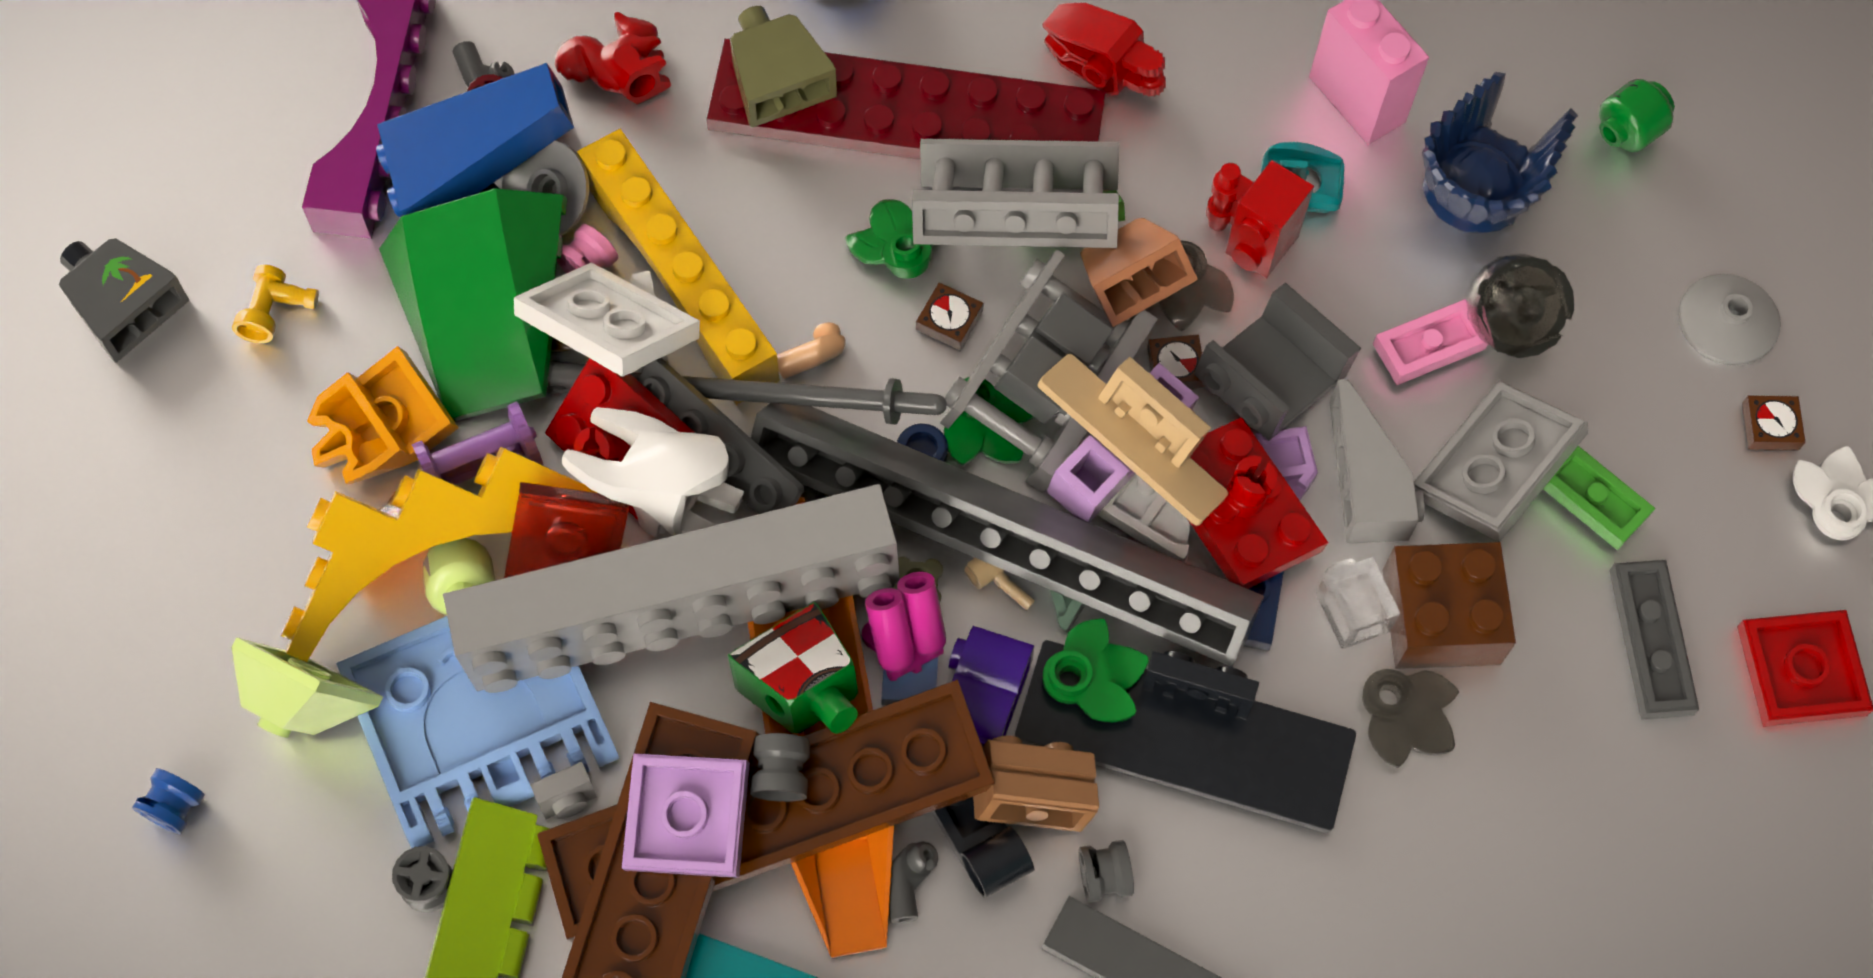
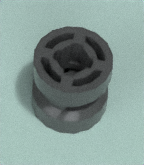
M783 733L755 736L753 756L758 760V767L762 770H759L751 777L750 795L768 801L791 802L806 799L808 780L798 771L803 770V764L810 758V740L802 736Z

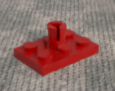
M590 358L545 431V434L564 452L569 449L603 460L622 462L631 445L591 423V414L596 407L641 413L662 421L678 432L695 433L631 374L622 377ZM622 503V506L638 520L633 506Z
M1242 417L1207 433L1190 458L1228 491V496L1199 526L1192 524L1190 521L1189 523L1228 581L1249 589L1323 552L1329 542Z

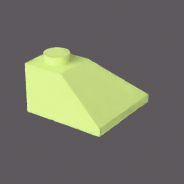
M236 637L231 647L241 707L260 716L261 718L257 725L278 736L289 738L291 731L311 735L318 734L379 707L383 696L310 658L305 662L286 654V650Z

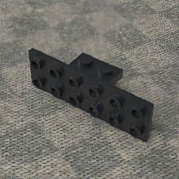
M1045 640L1042 643L1015 731V737L1020 738L1022 743L1044 747L1054 742H1065L1072 745L1075 751L1093 753L1095 765L1320 832L1330 833L1334 828L1356 739V731L1354 729L1255 701L1259 682L1248 679L1247 674L1243 671L1228 666H1219L1214 669L1196 664L1191 656L1178 651H1165L1163 654L1152 651L1148 669H1145L1138 682L1129 690H1126L1136 707V714L1133 717L1119 722L1098 721L1090 718L1077 703H1061L1047 693L1042 678L1044 666L1051 656L1064 650V645ZM1064 672L1060 675L1061 682L1068 686L1076 685L1080 681L1079 677L1073 672Z

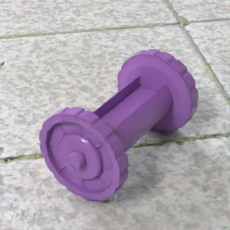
M517 402L507 405L510 422L430 454L428 447L422 440L412 444L423 471L454 485L475 477L486 454L490 453L496 456L500 447L520 456H525V458L542 466L544 464L534 440L537 437L534 427L528 426Z

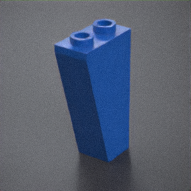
M544 63L377 124L382 144L376 146V151L384 171L391 176L393 187L387 189L390 204L395 214L401 217L479 193L554 142V140H557L573 129L574 125L563 87L549 65Z

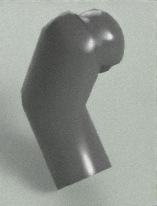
M464 41L453 48L454 58L467 87H469L472 81L482 75L494 74L506 78L515 74L513 68L506 62H503L501 67L498 61L493 62L490 66L484 65L473 42Z

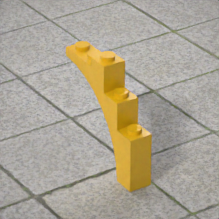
M502 447L499 448L496 456L487 453L474 480L475 483L482 485L478 495L421 469L417 470L414 479L404 475L391 505L400 508L396 517L335 491L331 501L320 498L307 525V528L316 531L312 543L331 553L327 560L319 556L316 558L304 584L305 587L313 590L305 609L294 606L284 626L281 637L290 640L286 647V654L307 662L330 623L359 591L392 566L433 546L474 535L521 532L561 537L601 551L622 503L611 500L576 480Z

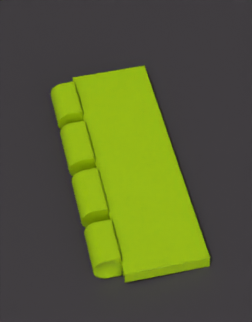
M472 798L425 978H497L498 976L503 978H520L530 934L522 930L510 928L511 921L528 925L533 924L544 880L540 877L524 873V869L528 867L535 870H546L547 867L537 833L550 829L536 825L538 815L480 798Z

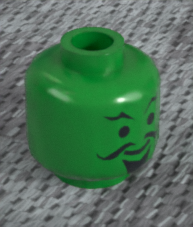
M1644 79L1631 80L1606 98L1600 105V133L1603 139L1612 147H1620L1628 152L1642 151L1672 127L1675 108L1674 101L1667 89L1660 83L1655 81L1649 82Z

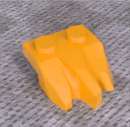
M398 346L359 377H355L347 372L319 394L307 419V422L312 426L327 427L330 430L312 448L314 466L325 468L348 459L342 471L346 484H353L411 464L418 460L412 444L422 440L429 451H431L459 428L407 352Z

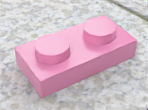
M1466 299L1377 334L1373 346L1395 384L1399 385L1485 350L1490 339Z

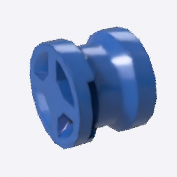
M156 768L150 778L152 787L146 796L137 798L132 809L158 826L181 835L187 826V813L191 807L199 806L205 794L188 781L168 771Z

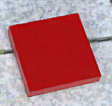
M1847 610L1745 619L1737 626L1763 727L1868 716L1873 712V703Z

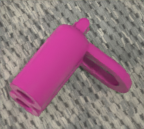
M927 572L907 574L898 581L897 589H879L867 596L865 606L869 621L862 628V640L868 648L876 652L878 663L886 670L890 681H896L897 678L910 671L917 674L922 671V665L944 654L943 647L946 644V632L935 578L932 574Z

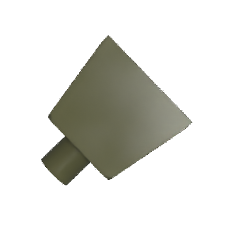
M762 6L749 7L739 15L738 22L743 31L734 33L730 37L733 67L747 120L751 128L837 97L836 69L797 16L787 14L770 20Z

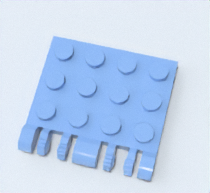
M447 616L336 663L341 675L383 696L379 707L357 717L411 848L425 846L434 842L427 820L419 805L420 802L427 800L442 836L454 832V820L449 809L445 807L440 794L460 786L464 795L465 807L469 811L472 798H480L472 779L483 775L495 803L508 807L515 806L535 797L520 758L531 754L541 779L548 777L556 772L552 763L547 761L543 748L563 740L568 751L567 758L570 765L573 766L582 762L586 772H589L587 762L574 735L581 731L585 734L599 768L620 759L579 666L571 667V671L568 674L558 678L543 679L536 676L517 681L515 687L503 692L476 691L455 656Z

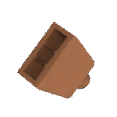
M1145 218L1135 219L1118 229L1117 248H1084L1080 252L1090 283L1112 327L1198 280L1179 237Z

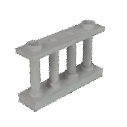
M921 139V187H932V190H913V244L1117 248L1119 193H1103V190H1118L1119 142ZM953 187L983 188L982 191L952 190ZM1003 188L1033 189V192H1012L1002 190ZM1053 189L1083 190V193L1053 192Z
M1056 249L1045 264L1038 259L1032 264L1020 282L1027 291L969 379L966 381L959 376L946 394L945 400L949 409L940 424L949 428L965 411L1030 456L1028 462L1035 466L1025 482L1041 493L1049 487L1054 472L1077 449L1087 430L1068 413L1064 416L1057 411L1054 414L1055 418L1053 421L1060 425L1059 429L1052 439L1046 435L1041 439L975 394L989 371L1001 378L1012 362L1001 352L1016 331L1028 339L1039 323L1027 314L1039 294L1043 293L1055 302L1064 293L1113 329L1105 341L1110 346V352L1094 373L1106 384L1116 369L1128 357L1134 358L1158 320L1148 311L1143 310L1128 321L1125 320L1112 327L1102 309L1052 275L1065 256L1058 249Z

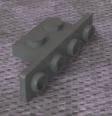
M659 358L645 366L638 378V381L695 433L718 436L725 444L729 457V469L727 479L724 482L744 491L742 500L757 514L793 506L797 503L804 492V486L665 360Z

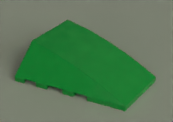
M491 189L401 216L379 248L438 398L455 422L507 408V405L515 402L521 404L547 396L553 337L514 315V297L555 278L556 259H561L563 238L559 235L561 215H566L567 198L563 194Z

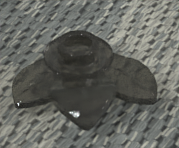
M1180 240L1198 280L1159 301L1167 319L1179 331H1184L1199 316L1204 305L1216 311L1230 312L1233 306L1234 292L1227 275L1223 271L1207 264L1206 255L1199 246L1189 241Z
M1382 669L1370 675L1362 689V702L1365 709L1371 715L1368 737L1377 754L1386 763L1399 768L1408 758L1411 748L1416 752L1429 755H1439L1453 751L1455 740L1452 727L1442 709L1448 706L1458 695L1459 690L1441 674L1427 670L1407 676L1394 669ZM1383 690L1391 691L1395 694L1397 703L1393 705L1384 703L1380 699L1379 692Z

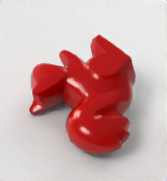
M615 12L614 21L619 38L614 42L604 46L594 37L587 35L575 36L563 43L557 50L554 62L555 68L567 81L574 80L578 83H584L591 79L599 88L608 92L619 93L637 105L667 90L671 86L669 78L659 74V71L666 65L664 53L662 50H653L661 44L657 27L643 19L627 17L620 12Z

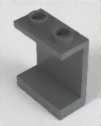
M1285 282L1272 293L1262 316L1229 343L1221 347L1212 340L1206 345L1194 375L1202 381L1209 392L1219 396L1237 412L1249 427L1256 429L1263 437L1270 441L1337 384L1338 379H1344L1347 376L1361 347Z

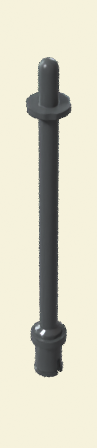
M556 360L550 361L547 392L550 394H568L585 364L566 363ZM630 373L637 380L641 373ZM682 376L707 399L883 411L885 423L893 425L898 424L901 413L940 415L947 407L945 398L939 394L903 392L901 380L894 378L888 380L884 390Z

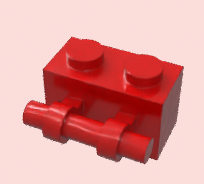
M1273 160L1269 162L1254 182L1241 174V169L1237 164L1226 163L1213 178L1211 186L1213 195L1209 198L1206 207L1208 224L1211 229L1222 231L1230 223L1232 228L1225 253L1231 256L1234 262L1247 271H1255L1267 279L1298 239L1314 185Z

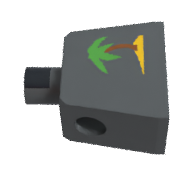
M117 238L108 239L94 252L84 242L76 241L67 246L61 254L60 262L70 272L61 278L58 285L108 356L115 363L121 360L190 301L176 275Z

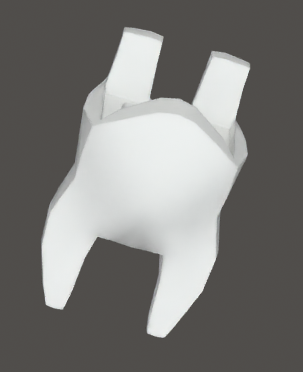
M596 407L591 414V423L631 445L622 462L603 460L569 449L564 452L562 457V465L566 470L588 488L611 500L632 505L637 513L640 527L655 538L659 534L668 532L674 536L716 525L690 511L696 500L718 509L735 513L744 495V491L724 482L728 475L729 457L725 444L718 436L678 432L656 418L637 412Z

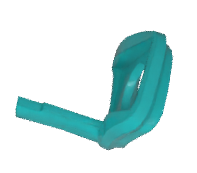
M1301 142L1277 143L1267 149L1262 158L1261 173L1269 162L1273 160L1304 180L1309 175L1307 167L1311 168L1319 176L1321 186L1315 193H1312L1307 212L1328 213L1340 209L1344 187V162L1340 156L1324 148Z

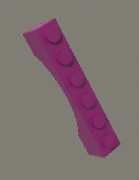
M357 0L365 25L375 40L377 64L374 84L366 106L352 129L332 150L312 165L302 209L313 232L372 239L376 220L381 221L383 219L386 208V196L383 190L386 178H391V176L384 171L377 155L376 146L382 144L377 124L406 114L404 107L407 94L412 95L416 87L417 74L414 66L417 54H423L426 46V28L424 26L426 15L433 14L436 0Z

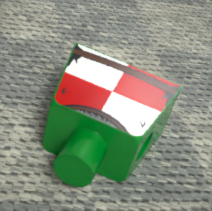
M812 602L728 654L735 689L789 732L801 733L821 720L832 733L838 734L847 730L855 722L858 711L850 703L858 694L855 666L847 650L815 602Z

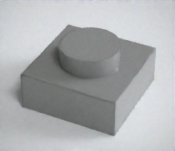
M582 762L530 784L545 819L555 815L557 818H566L577 814L588 805V800L597 797Z

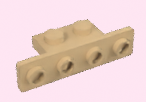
M1067 354L1041 377L1038 382L1039 389L1192 524L1199 526L1228 496V491L1190 458L1211 427L1131 357H1128L1116 369L1107 384L1072 354Z

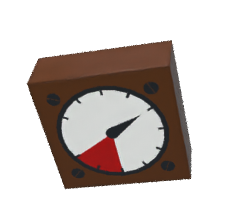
M939 282L916 320V330L961 351L983 312L984 303Z
M1199 334L1148 340L1147 350L1151 371L1160 363L1189 389L1205 387L1202 381L1194 375L1202 356Z
M1748 395L1742 402L1748 449L1800 450L1806 443L1799 396Z

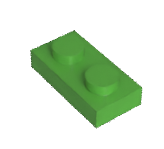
M1577 446L1543 488L1544 491L1617 551L1656 509L1580 446Z

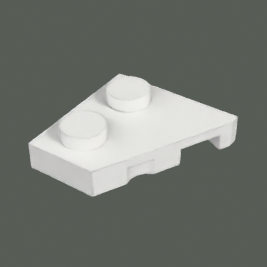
M1135 474L1097 515L1147 547L1186 562L1189 548V521Z

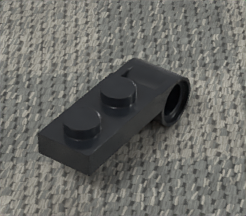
M973 797L931 812L983 898H987L1035 870L1027 848L1011 826L1007 827L1006 823L975 819Z

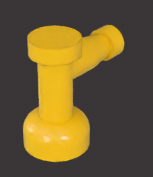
M259 265L256 267L253 280L257 284L250 306L236 314L232 330L237 336L246 341L268 343L273 339L276 329L275 321L269 315L272 303L303 305L304 308L315 309L318 303L319 290L312 288L303 289L292 284L284 283L286 274L281 269L272 265Z

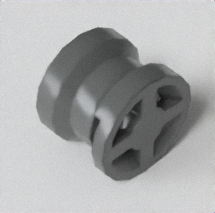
M1124 840L1113 841L1108 848L1099 850L1090 845L1079 847L1078 857L1085 896L1089 903L1101 901L1105 894L1117 893L1121 897L1133 896L1134 879L1132 865Z
M427 846L414 847L405 851L396 860L392 869V882L396 891L412 909L420 912H433L444 906L453 870L445 857L436 849ZM430 881H433L428 887L423 888V886L427 885Z

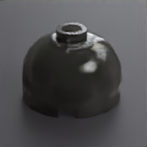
M1520 253L1500 256L1483 266L1471 282L1466 298L1467 318L1478 337L1495 351L1517 358L1540 355L1557 344L1563 336L1559 333L1564 328L1566 319H1572L1574 312L1573 289L1565 273L1543 258Z

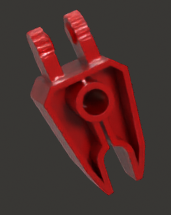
M1066 3L1058 5L1043 22V28L1049 33L1044 39V43L1058 63L1097 89L1105 90V94L1109 96L1118 95L1124 87L1137 93H1143V96L1147 95L1148 97H1155L1164 92V88H1166V76H1164L1163 69H1165V57H1163V53H1160L1159 50L1155 51L1154 47L1144 43V31L1135 20L1088 3Z

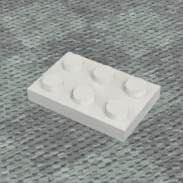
M592 262L514 297V315L622 377L699 339L700 320Z

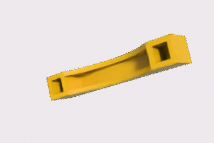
M621 128L578 150L577 154L582 159L588 173L589 191L606 216L628 236L641 252L677 308L700 320L699 339L696 341L716 377L719 379L779 382L776 351ZM733 401V402H734L735 405L737 406V405H739L740 403H742V402H744V401Z

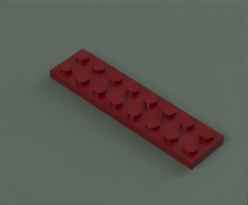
M724 38L706 119L707 128L712 131L921 159V139L1099 142L1106 91L825 52L836 69L837 97L751 128L747 120L733 67L730 39Z

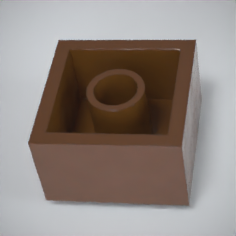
M1501 542L1394 546L1382 571L1395 669L1501 665L1516 644Z

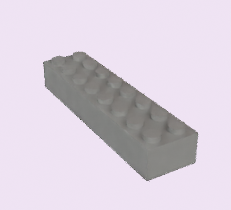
M876 484L444 593L443 598L457 660L476 691L485 690L486 692L497 693L512 689L517 685V681L536 676L543 679L564 676L571 671V667L593 662L596 665L612 664L622 660L625 654L645 648L649 651L667 650L676 646L680 639L701 635L704 638L718 637L731 631L732 626L754 621L756 624L772 623L782 619L786 612L804 608L812 602H815L821 610L827 609L835 605L840 598L856 594L867 597L879 589L891 588V585L898 583L900 577L896 539L881 486Z

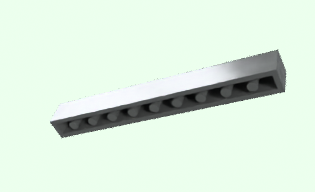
M770 403L756 414L750 438L805 486L833 496L880 484L892 523L1230 667H1233L1247 642L1264 598L1259 593L812 406Z

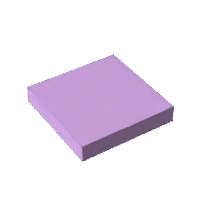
M633 754L622 869L637 872L739 878L750 763L747 760Z

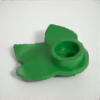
M885 199L876 203L871 209L869 217L871 227L851 233L845 237L847 248L859 261L864 264H885L895 276L904 279L915 278L923 274L927 270L933 255V245L913 244L912 210L908 205L899 200Z
M986 379L982 381L975 394L1019 424L1034 418L997 391ZM965 411L949 428L944 427L943 430L948 443V452L953 460L961 466L970 463L980 452L998 463L1015 464L1022 460L1024 454L1022 450Z
M1104 618L1087 620L1073 627L1068 632L1064 650L1057 652L1048 659L1043 670V685L1053 699L1065 704L1077 703L1092 719L1102 722L1124 721L1136 714L1135 704L1126 690H1129L1139 681L1148 665L1149 658L1133 648L1109 644V631ZM1064 672H1073L1079 677L1080 681L1076 685L1068 686L1061 682L1060 675Z

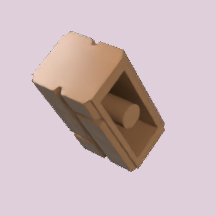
M1015 736L996 737L993 740H987L983 746L995 784L986 792L973 796L975 819L1081 832L1098 812L1099 797L1098 786L1095 783L1096 766L1093 753L1075 751L1072 745L1065 742H1054L1044 747L1022 744V740Z

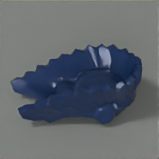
M1495 72L1491 79L1484 78L1480 85L1476 84L1473 93L1466 92L1463 100L1457 101L1453 111H1443L1441 121L1431 122L1430 135L1424 138L1425 148L1422 151L1425 177L1422 189L1427 202L1439 219L1466 233H1488L1500 231L1508 225L1513 226L1519 214L1528 211L1529 206L1541 200V195L1552 188L1550 180L1558 173L1555 165L1561 158V153L1567 147L1565 142L1571 137V133L1575 128L1572 122L1578 117L1576 112L1570 108L1529 150L1525 145L1519 144L1517 140L1499 134L1491 128V120L1504 86L1506 73Z

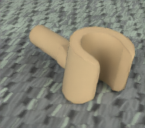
M973 558L967 563L964 571L976 588L981 589L993 581L999 589H1002L1026 611L1035 602L1033 598L1009 579L1010 577L1004 573L1003 569L977 558Z

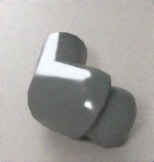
M921 841L908 844L892 861L889 903L891 923H906L918 919L914 890L938 863V852L929 842Z

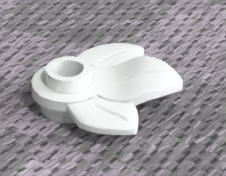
M1844 446L1833 452L1820 467L1808 461L1798 460L1793 473V484L1798 496L1813 509L1814 522L1822 533L1833 539L1849 540L1856 537L1865 528L1867 522L1873 521V479L1866 480L1860 463L1849 446ZM1832 511L1842 514L1845 522L1836 518Z

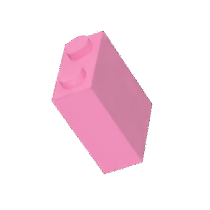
M1344 0L1327 11L1309 78L1366 144L1369 145L1406 123L1429 56L1379 0Z

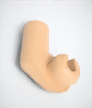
M831 322L820 324L813 332L814 340L777 354L780 375L784 379L815 368L842 354L845 347V337L841 335L839 326Z

